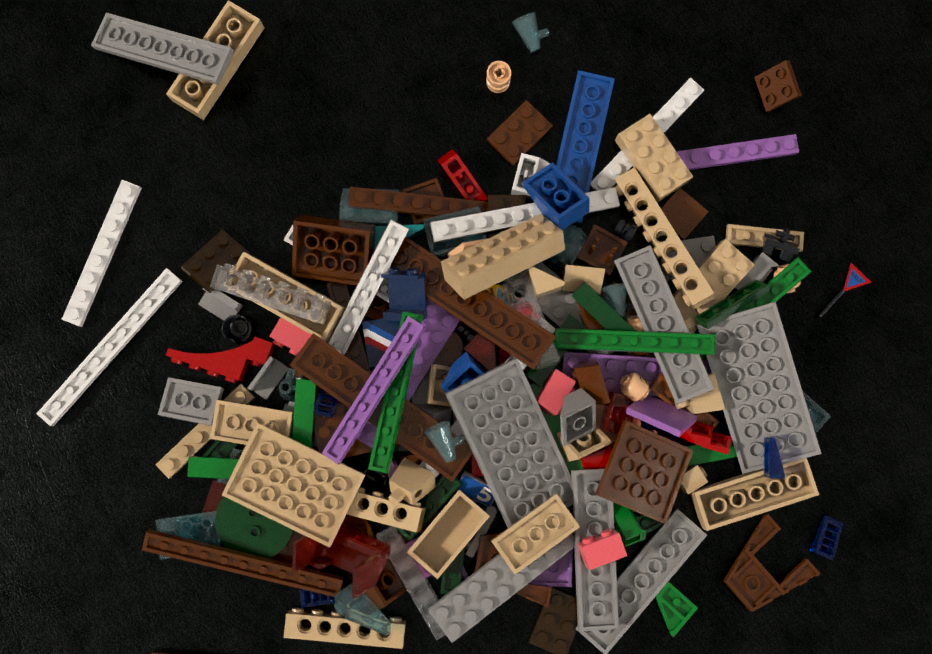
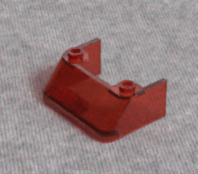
M341 525L331 547H327L307 536L294 541L292 571L297 572L307 565L321 570L332 564L353 573L352 598L355 599L377 584L390 556L391 546L386 542Z

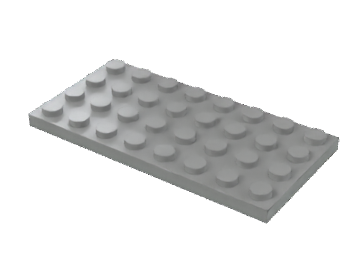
M776 302L734 313L710 329L697 324L700 334H715V355L706 356L711 372L715 373L725 406L723 412L742 474L821 454Z
M517 358L445 393L508 528L555 493L566 508L573 505L571 475Z

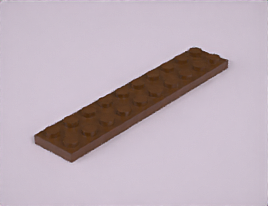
M405 236L389 268L397 267L400 268V271L416 268L419 272H425L427 299L534 370L556 339V336L486 289L464 300L445 281L441 265L442 260Z
M314 333L290 364L292 368L348 408L352 406L371 376L369 372ZM384 396L368 420L376 428ZM405 399L396 442L453 482L473 454L469 444Z

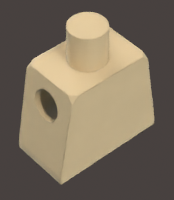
M707 372L714 390L677 404V409L687 407L688 412L693 414L724 410L725 406L715 373Z
M404 458L389 480L392 493L389 496V500L394 505H398L402 500L409 504H415L436 487L435 474Z

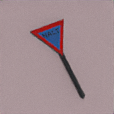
M850 263L843 289L818 314V317L821 318L845 291L871 283V281Z

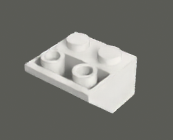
M521 153L511 195H526V199L532 200L523 187L522 182L550 163L539 157Z

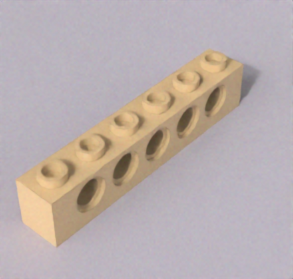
M360 487L347 512V515L412 532H419L422 528L426 507H422L420 502L409 504L401 501L398 505H394L390 502L389 498L383 497L384 493L372 491L371 494L365 492V488ZM364 498L369 501L367 509L362 504ZM383 503L388 506L386 514L381 511ZM401 508H404L407 512L405 518L399 515Z
M294 607L286 613L284 638L403 649L406 621H403L401 617L393 616L390 619H382L381 615L363 617L361 613H351V616L343 615V612L332 611L331 614L323 613L324 611L320 609L306 612L304 608ZM303 619H308L311 622L310 628H305L302 625ZM328 621L331 624V629H323L321 622ZM348 623L351 630L348 632L343 631L341 624ZM368 625L371 631L363 633L360 626ZM383 626L388 627L390 634H381L380 628Z

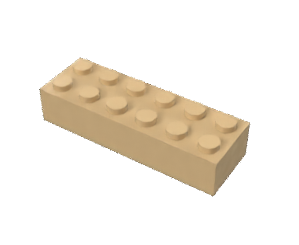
M228 0L203 37V40L228 46L234 50L220 84L216 85L179 74L166 95L179 106L204 120L264 30L261 20Z
M542 213L441 261L444 279L465 300L564 251L563 231Z
M726 239L720 241L698 266L713 290L715 299L694 310L691 305L687 306L682 298L684 293L681 289L676 290L673 294L690 334H694L698 329L695 317L725 299L755 265ZM690 283L687 289L694 290L698 285Z
M243 252L225 284L226 287L312 335L314 333L325 342H329L346 307L246 252Z
M803 458L698 488L690 493L701 528L708 531L818 496L819 492L808 460Z

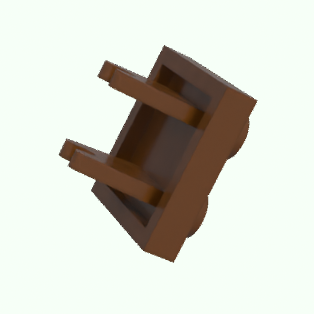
M785 60L754 77L766 112H770L802 96L790 60Z
M594 224L576 259L593 268L605 269V274L610 276L616 266L614 260L620 258L628 242Z

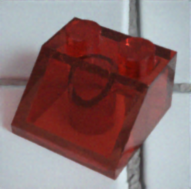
M477 333L464 348V352L467 351L486 370L490 371L496 368L495 344Z

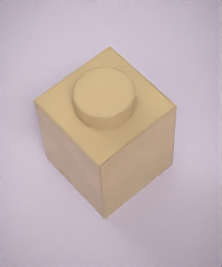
M692 465L687 468L680 486L685 494L689 495L708 483L705 478L707 477L705 470L701 466L698 467V465Z

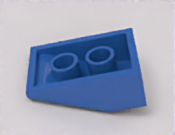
M553 162L522 182L523 187L541 213L561 230H564L589 213L590 198Z

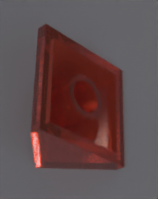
M608 392L611 403L604 405L600 430L618 435L623 420L631 423L633 421V417L626 414L627 407L634 401L625 395Z

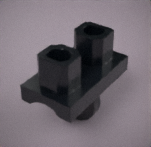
M785 227L783 231L776 230L774 234L776 236L764 233L762 237L764 240L763 253L772 255L776 247L782 250L779 258L788 262L794 254L798 255L800 249L797 248V244L793 243L795 236L790 235V228Z

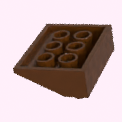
M308 215L298 216L293 221L292 276L358 285L373 254L375 225Z

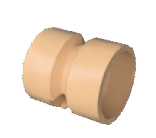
M503 61L492 62L487 69V87L494 93L506 91L511 79L510 66Z

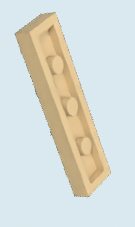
M728 224L726 226V240L732 245L762 248L764 233L776 236L774 235L776 230H783ZM790 231V235L795 236L793 243L798 245L799 252L803 251L804 232Z

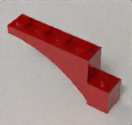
M254 337L253 341L223 352L208 354L188 353L168 348L166 356L172 357L170 361L182 365V362L189 363V368L198 371L203 368L208 370L207 374L218 377L221 374L226 376L225 380L236 383L237 380L243 381L250 360H252V365L262 368L269 357H272L276 344Z

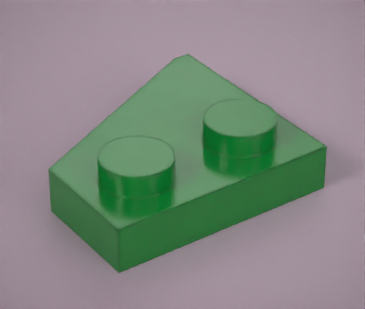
M667 582L655 596L669 633L674 637L698 607L670 582Z

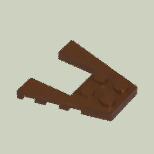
M764 514L723 580L750 612L768 604L776 597L790 592L789 590L808 582L807 580L820 575V572L813 564L804 558L789 574L777 583L756 559L754 554L781 529L769 514Z
M501 533L480 535L474 572L499 554L491 540ZM528 583L516 594L549 608L552 588L550 586Z

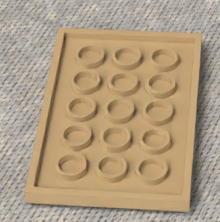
M258 422L222 496L327 547H331L366 474L344 463L336 464L321 452Z

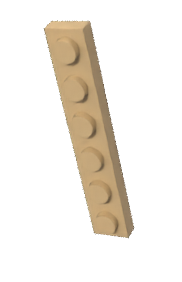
M240 384L224 401L249 404L255 397L243 384ZM198 424L155 465L168 479L174 476L188 462L189 456H195L211 440L212 426Z

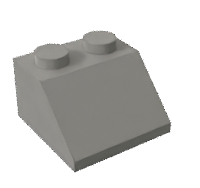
M582 388L565 395L560 414L561 441L563 446L596 430V400Z

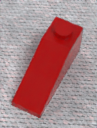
M453 149L437 160L464 199L486 201L488 199Z

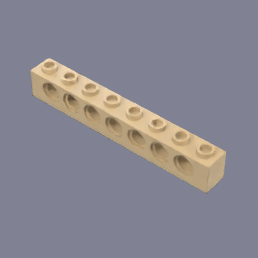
M635 167L615 179L617 186L615 187L618 195L624 196L626 200L624 204L629 212L633 211L635 214L633 219L637 226H642L645 230L643 232L645 239L648 243L652 242L655 246L652 249L657 258L661 257L664 263L662 266L666 273L673 275L674 279L672 282L677 290L681 289L684 293L682 298L686 305H691L695 310L715 299L713 290ZM632 190L638 191L635 195H629V192ZM641 205L648 206L647 209L643 211L638 210V208ZM651 220L657 221V224L654 226L648 225ZM660 236L667 237L663 242L657 241ZM671 251L677 252V255L673 258L667 256ZM678 268H687V271L685 273H677ZM690 283L698 285L694 290L687 289V286Z

